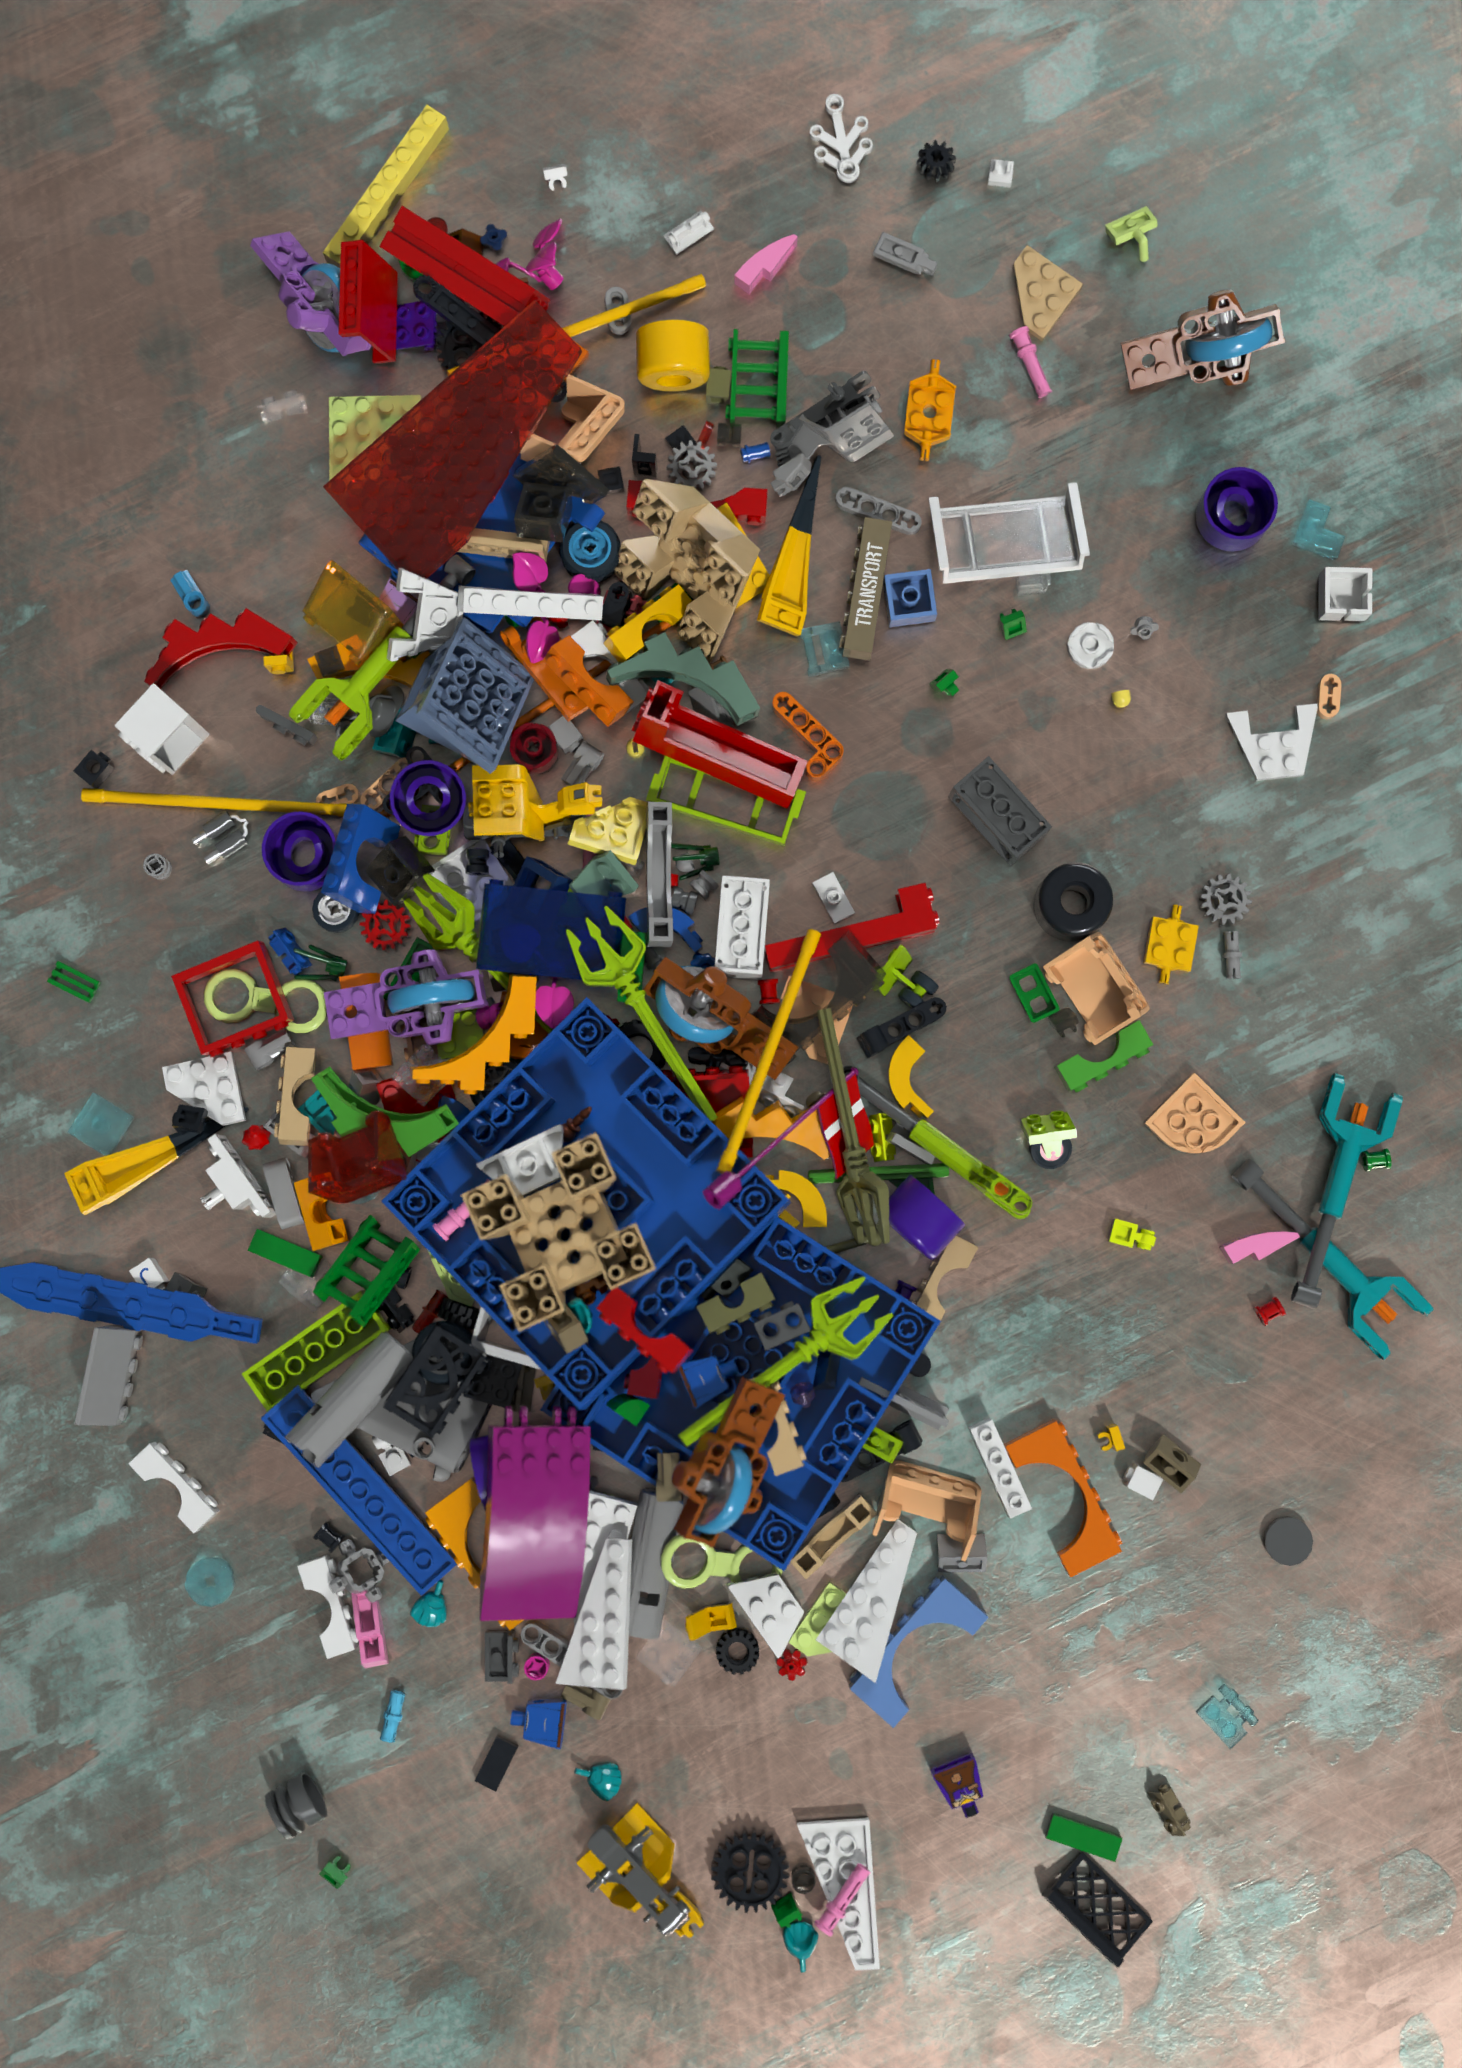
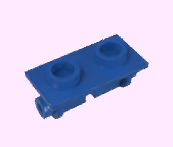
M286 927L274 930V934L268 937L270 940L269 944L278 956H282L284 953L287 954L281 961L290 974L299 975L303 968L312 966L309 957L293 951L294 948H301L295 941L293 933L287 930Z

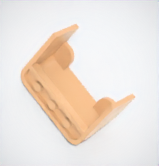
M896 1460L892 1464L890 1463L886 1474L872 1535L877 1536L883 1520L896 1521L899 1519L901 1511L946 1523V1533L955 1541L963 1543L961 1561L966 1562L976 1537L982 1490L973 1481Z

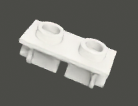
M701 210L663 236L674 252L678 254L713 231L714 227L709 222L710 217L708 213Z

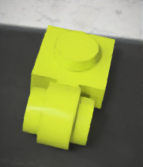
M1114 1219L1108 1242L1132 1248L1135 1240L1138 1248L1151 1251V1247L1155 1245L1156 1237H1154V1231L1141 1229L1140 1233H1136L1137 1224Z

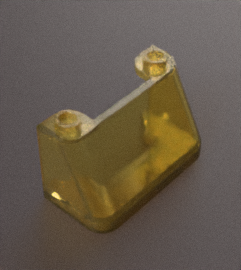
M332 559L324 567L302 610L305 614L302 618L311 627H314V625L322 627L351 653L348 657L357 666L363 664L396 626L402 628L404 625L382 600Z

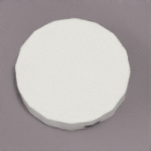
M1083 623L1077 626L1069 636L1067 643L1068 654L1079 667L1086 669L1099 668L1106 664L1112 656L1114 638L1109 629L1102 624Z

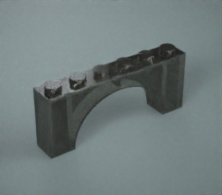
M850 931L846 932L828 949L835 962L838 978L832 1000L822 1009L831 1008L833 1021L837 1019L838 1022L849 1013L847 1010L853 1004L857 1007L867 998L865 996L867 992L871 989L873 992L878 990L885 983L883 979L887 974ZM763 1005L751 1013V1015L772 1028L776 1015L768 1011ZM816 1012L803 1018H788L782 1036L798 1046L796 1052L800 1048L804 1051L814 1043L812 1038L818 1033L822 1036L818 1013ZM795 1053L787 1065L797 1057Z

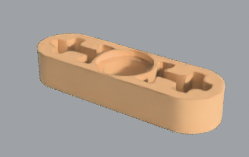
M406 758L399 759L363 792L360 798L361 804L366 805L368 803V796L373 798L378 794L375 790L377 787L386 796L390 793V791L383 789L382 784L386 779L394 780L396 776L392 773L396 772L398 775L402 771L401 766L403 764L409 765ZM379 795L375 799L377 804L374 806L369 804L368 807L375 811L380 810L383 807L384 798Z

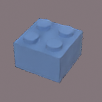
M931 569L884 575L883 588L889 627L935 622L937 609Z

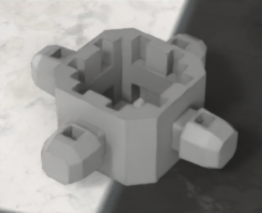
M347 1539L339 1544L340 1552L346 1558L338 1563L337 1573L339 1576L330 1581L328 1584L332 1593H338L344 1590L345 1587L348 1592L354 1594L365 1590L366 1594L364 1595L368 1601L374 1603L382 1598V1593L379 1587L375 1586V1583L382 1580L384 1574L382 1566L389 1562V1560L381 1551L374 1554L373 1550L363 1548L356 1552L354 1543ZM363 1556V1558L367 1559V1563L373 1570V1577L358 1586L357 1583L354 1584L350 1573H348L347 1565Z

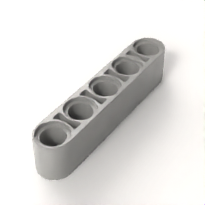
M537 1620L528 1621L521 1631V1639L526 1645L558 1666H562L570 1641ZM529 1627L536 1628L539 1636L530 1638L526 1633V1629ZM554 1640L558 1643L559 1649L557 1651H550L546 1643ZM592 1687L609 1699L618 1698L623 1691L621 1689L611 1691L608 1688Z

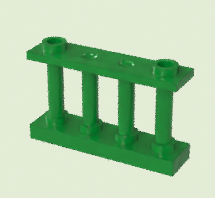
M734 329L733 337H729L728 351L733 352L731 405L726 404V419H730V427H735V417L772 418V420L776 421V429L786 423L789 331H780V338L775 339V341L738 340V329ZM738 349L774 351V353H779V361H774V364L737 362ZM737 372L774 373V376H778V384H773V386L736 385ZM736 394L771 395L773 398H777V406H772V408L735 407Z
M369 1215L360 1224L356 1234L325 1276L317 1282L313 1291L323 1302L331 1296L350 1308L349 1316L362 1327L367 1324L420 1251L415 1242L408 1237H405L399 1243L379 1231L378 1229L381 1225L372 1215ZM372 1238L394 1251L388 1261L384 1262L364 1249ZM358 1257L380 1270L373 1281L367 1280L350 1269ZM343 1277L366 1290L360 1300L355 1301L336 1289V1286Z

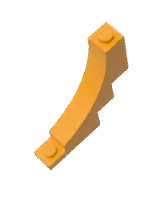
M742 1096L716 1112L718 1118L712 1121L728 1139H730L744 1102ZM777 1100L756 1115L752 1113L743 1138H777L811 1107L791 1119L780 1101ZM817 1109L783 1139L804 1146L824 1160L831 1156L822 1134Z

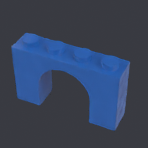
M347 804L321 893L358 913L375 914L382 892L365 883L359 876L356 866L357 852L365 840L378 848H395L401 826L365 804Z

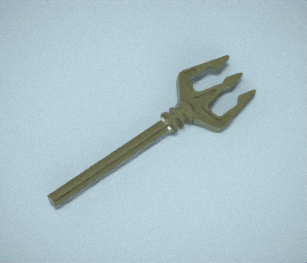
M831 1008L818 1010L819 1023L846 1146L842 1155L845 1160L844 1165L846 1166L847 1175L844 1176L838 1186L836 1194L857 1245L864 1243L863 1229L869 1243L875 1244L876 1227L882 1243H889V1189L880 1177L870 1171L869 1164H867L868 1159L865 1155L866 1150L860 1146ZM873 1200L878 1216L877 1225L873 1218ZM855 1202L862 1217L863 1225L858 1220Z

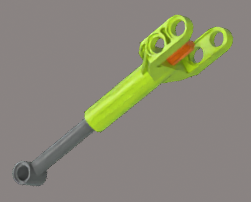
M454 555L446 563L444 570L447 575L439 584L451 590L458 583L466 586L474 578L476 569L459 555ZM416 611L402 628L396 626L351 678L316 679L290 709L289 717L296 723L308 719L326 697L332 693L339 700L324 716L332 725L335 726L349 709L358 715L335 742L332 753L339 760L346 759L373 729L369 693L397 662L387 659L389 638L412 639Z
M844 1066V1074L851 1072L852 1066ZM858 1073L856 1077L860 1095L910 1132V1139L971 1183L984 1196L1012 1217L1022 1220L1029 1216L1032 1200L1027 1193L999 1172L982 1163L925 1119L919 1121L860 1078ZM1023 1202L1027 1208L1025 1210H1018L1014 1204Z

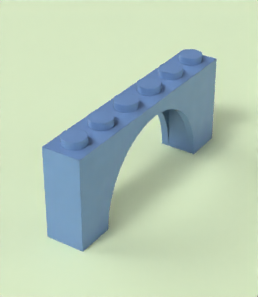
M943 1575L940 1579L936 1577L929 1584V1592L924 1597L919 1596L912 1605L914 1609L908 1616L904 1614L896 1623L898 1628L892 1634L889 1633L876 1683L858 1670H855L849 1678L850 1690L893 1728L909 1711L908 1705L896 1691L892 1679V1662L901 1641L916 1628L931 1623L952 1624L964 1629L973 1636L989 1618L982 1609Z

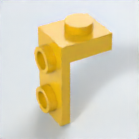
M732 1603L706 1606L685 1618V1629L690 1641L696 1640L711 1631L728 1630L737 1627Z

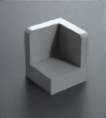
M374 1068L352 1070L348 1087L367 1102L377 1104L380 1095L376 1084L383 1080Z

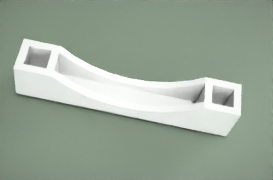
M459 586L457 610L465 613L602 620L603 596L583 593L530 592Z

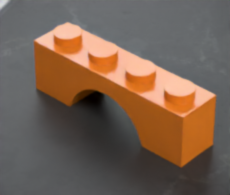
M568 635L551 646L543 661L609 727L625 716L634 701L618 685H605L594 680L587 673L583 665L585 651Z

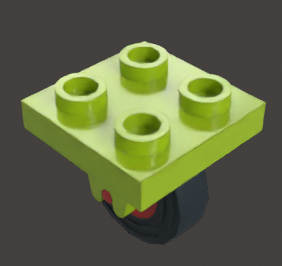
M1053 1111L1049 1115L1042 1116L1032 1114L1027 1116V1118L1021 1119V1128L1030 1144L1029 1151L1031 1157L1038 1166L1045 1169H1055L1061 1167L1069 1160L1072 1153L1070 1139L1077 1138V1132L1067 1112Z

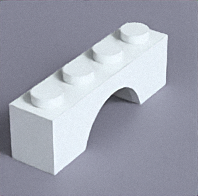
M592 620L571 636L585 651L584 658L595 656L604 658L611 664L617 662L603 644L607 640L605 637L607 631L600 622L596 624ZM632 679L617 684L634 701L627 713L644 702L649 690L642 679L640 681Z
M156 1442L148 1444L129 1465L144 1481L153 1478H163L171 1481L178 1488L181 1495L182 1503L178 1517L193 1533L198 1532L220 1511L216 1507L218 1503L212 1496H206L200 1490L202 1487L193 1477L189 1478L184 1473L185 1468L179 1461H173L167 1455L169 1451L163 1444H157Z
M329 1554L301 1563L297 1567L304 1589L321 1593L331 1606L332 1616L330 1624L320 1635L327 1659L355 1650L359 1640L356 1637V1629L352 1627L350 1621L352 1618L350 1606L348 1604L345 1605L343 1599L345 1590L332 1593L328 1585L330 1581L336 1578L337 1565L334 1558L330 1559Z

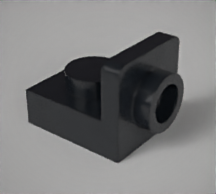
M179 1104L177 1112L172 1117V1127L182 1135H185L186 1131L202 1133L208 1111L205 1108Z

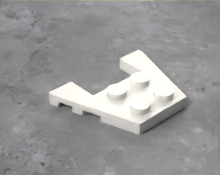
M399 568L396 590L399 592L419 593L413 638H389L387 659L389 661H397L400 657L407 655L411 657L418 655V652L439 648L452 637L458 622L463 617V612L457 610L458 592L403 568Z
M1317 704L1294 707L1297 730L1251 734L1248 711L1225 714V718L1234 732L1233 735L1236 741L1240 744L1243 756L1255 781L1304 775L1318 708Z

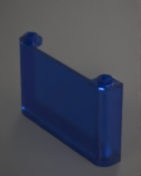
M489 879V884L484 883L475 969L581 979L566 934L567 929L581 941L579 953L589 970L596 972L605 969L606 965L597 941L590 937L586 918H589L600 929L601 937L621 957L623 932L620 927L610 925L604 907L608 906L624 922L626 898L622 897V893L608 891V896L518 887L503 885L504 880Z

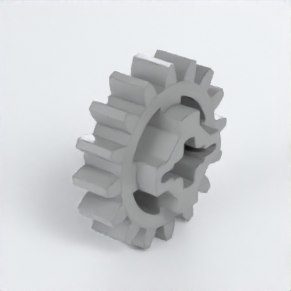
M689 440L688 446L681 442L679 445L680 450L677 448L672 449V453L675 456H668V461L672 463L666 467L668 471H672L669 474V479L675 478V484L692 486L694 488L698 487L702 491L704 490L703 483L710 485L712 481L709 477H715L716 472L711 470L717 467V463L711 462L715 458V454L708 455L710 447L707 446L702 449L700 441L696 446H693L692 440ZM684 453L687 454L684 460H679V462H677L681 455H683ZM696 453L700 454L704 459H700ZM689 462H692L693 466H695L694 471H691V468L688 466ZM707 471L701 479L697 480V476L700 473ZM680 474H683L684 476H686V477L688 478V480L682 478V477L680 476Z
M1219 874L1216 876V881L1212 878L1208 880L1210 887L1206 885L1202 887L1206 894L1199 896V899L1205 902L1200 905V908L1207 909L1204 914L1205 917L1210 914L1213 916L1211 922L1214 923L1217 919H1220V925H1224L1226 920H1228L1229 924L1232 925L1235 923V918L1239 921L1243 919L1241 913L1247 914L1249 912V909L1245 906L1252 903L1251 900L1247 899L1251 891L1244 890L1247 885L1246 882L1241 885L1238 883L1240 877L1231 880V874H1227L1225 879H1223L1222 875ZM1219 885H1228L1226 889L1223 890L1215 888ZM1236 891L1239 893L1240 900L1237 897ZM1224 895L1228 896L1227 904L1223 903L1224 899L1222 897ZM1211 899L1214 901L1215 908L1211 904ZM1228 909L1236 911L1230 915L1223 914Z

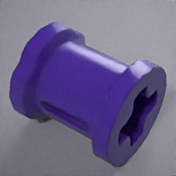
M899 1279L897 1280L898 1286L895 1292L909 1300L917 1288Z

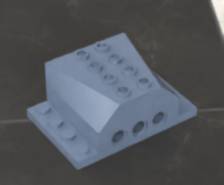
M464 617L458 622L452 637L425 658L396 721L460 754L490 774L496 770L534 679L519 661Z

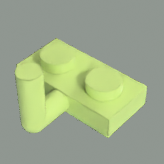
M1147 206L1105 225L1106 233L1116 246L1135 238L1139 244L1140 261L1145 262L1149 259L1148 240L1143 233L1158 226L1157 219Z

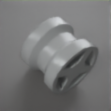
M704 870L699 873V877L696 880H692L689 883L705 900L709 897V893L712 890H716L719 887Z

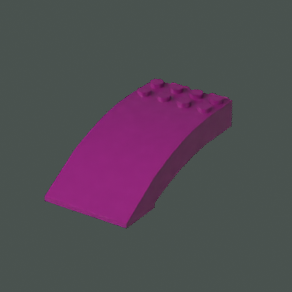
M526 1406L520 1407L519 1425H512V1407H505L504 1426L488 1425L486 1515L482 1567L480 1571V1621L576 1618L583 1575L588 1522L590 1426L585 1424L576 1425L574 1406H568L567 1425H561V1410L559 1406L553 1407L552 1425H527Z

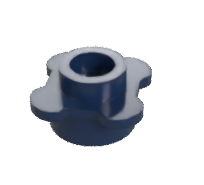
M489 224L486 226L487 231L480 240L482 245H487L490 249L498 251L502 248L504 239L507 238V232L504 229L499 230L495 228L493 224Z

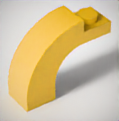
M908 1035L896 1048L890 1059L888 1085L899 1107L904 1109L910 1104L912 1106L910 1110L919 1119L922 1116L927 1119L934 1111L913 1091L910 1084L911 1068L925 1050Z
M785 1170L778 1171L779 1180H774V1175H765L779 1190L788 1191L799 1200L802 1207L803 1227H827V1211L824 1200L817 1188L808 1179L797 1173Z

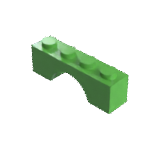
M1140 1020L1115 1033V1049L1105 1061L1090 1062L1077 1054L1055 1066L1054 1068L1067 1091L1069 1092L1074 1089L1077 1093L1088 1087L1087 1081L1095 1078L1097 1082L1108 1076L1107 1070L1114 1066L1118 1070L1128 1065L1127 1059L1135 1055L1138 1059L1149 1053L1148 1048L1153 1043Z

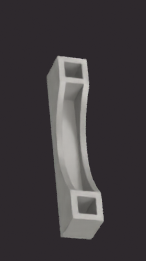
M648 802L646 808L647 947H671L673 943L671 900L672 802Z

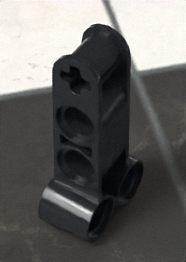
M931 998L880 1026L876 1025L868 1029L856 1039L868 1059L885 1050L891 1044L937 1021L946 1013V1003L941 998ZM937 1006L938 1011L931 1013L930 1008ZM909 1015H915L918 1018L919 1024L917 1026L910 1024L908 1020ZM890 1025L898 1029V1036L894 1037L889 1034L888 1027Z
M912 1419L896 1426L893 1431L888 1433L903 1442L897 1456L902 1453L903 1455L910 1453L922 1445L921 1442L923 1440ZM862 1447L849 1467L848 1474L844 1475L841 1482H848L887 1461ZM863 1453L869 1454L872 1462L869 1464L861 1463L859 1455Z

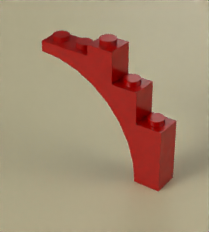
M247 608L236 617L234 627L211 613L202 620L198 632L174 619L172 623L166 626L162 637L168 645L160 651L159 659L147 671L144 682L149 686L154 683L158 688L162 689L166 682L185 665L199 657L217 651L243 649L254 650L272 656L287 655L289 657L298 642L291 635Z

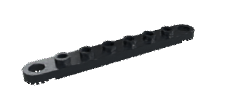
M419 276L414 281L413 292L420 301L490 355L518 345L430 276ZM420 284H429L431 291L427 294L421 293L418 288ZM530 353L503 363L505 367L549 401L560 402L566 397L567 384L564 380L555 375L552 370ZM554 384L561 387L562 393L554 395L550 393L549 387Z

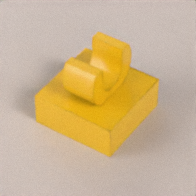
M1111 1424L1105 1426L1107 1432L1102 1431L1097 1434V1438L1107 1437L1108 1443L1100 1447L1101 1450L1107 1451L1112 1448L1115 1451L1125 1449L1118 1425Z

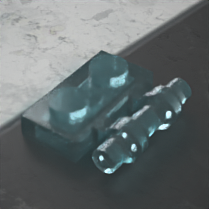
M1223 1684L1218 1689L1224 1696L1223 1699L1219 1702L1212 1695L1195 1712L1231 1750L1248 1733L1241 1725L1247 1721L1251 1726H1254L1259 1720L1253 1714L1252 1708L1249 1705L1245 1706L1238 1698L1239 1694L1234 1689L1231 1690L1226 1684ZM1230 1705L1239 1712L1235 1718L1226 1710Z

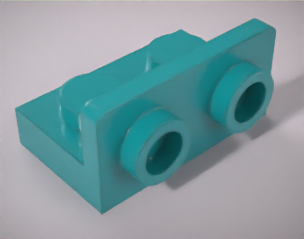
M400 708L389 731L385 735L375 738L372 749L376 752L394 755L401 759L406 758L407 751L412 747L416 731L396 721L401 710Z

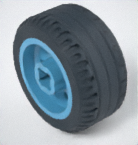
M600 521L594 531L591 532L577 522L572 524L562 536L560 555L565 569L572 577L577 574H583L586 578L596 580L598 583L615 573V568L619 564L618 553L621 544L617 533L609 524Z

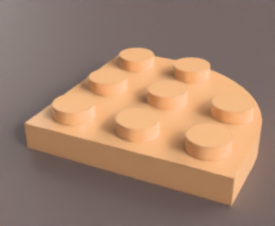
M1192 1073L1144 1122L1169 1147L1181 1152L1194 1154L1208 1152L1220 1147L1246 1123L1195 1073Z

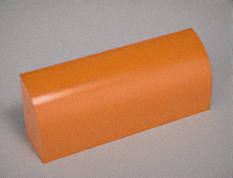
M362 973L339 977L340 988L345 989L380 982V973ZM354 1005L349 1006L346 1009V1016L350 1019L356 1016L357 1008ZM388 1030L348 1037L353 1070L394 1066Z

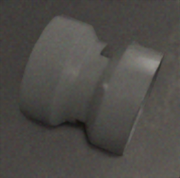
M675 887L672 896V908L681 909L685 914L693 915L699 893L694 891L684 892L683 888Z

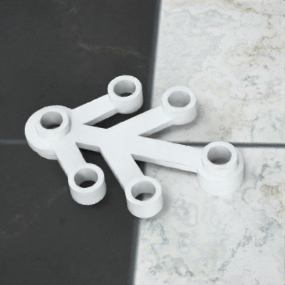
M831 94L826 99L825 108L832 115L836 138L825 132L820 125H813L810 128V138L813 141L821 140L838 151L841 160L829 154L828 150L823 146L815 149L814 159L818 163L826 162L837 170V176L841 181L850 183L858 178L860 171L858 164L865 154H869L872 151L873 142L869 138L861 139L858 150L850 159L849 149L860 133L867 130L868 119L864 116L857 117L853 128L846 136L841 116L844 100L838 94ZM837 105L839 108L832 109L831 106ZM864 122L865 126L859 127L857 123ZM817 130L821 134L816 136L813 134V131ZM867 143L870 147L865 149L862 145ZM823 152L825 156L819 157L817 154ZM846 169H849L852 171V173L845 174L844 171Z

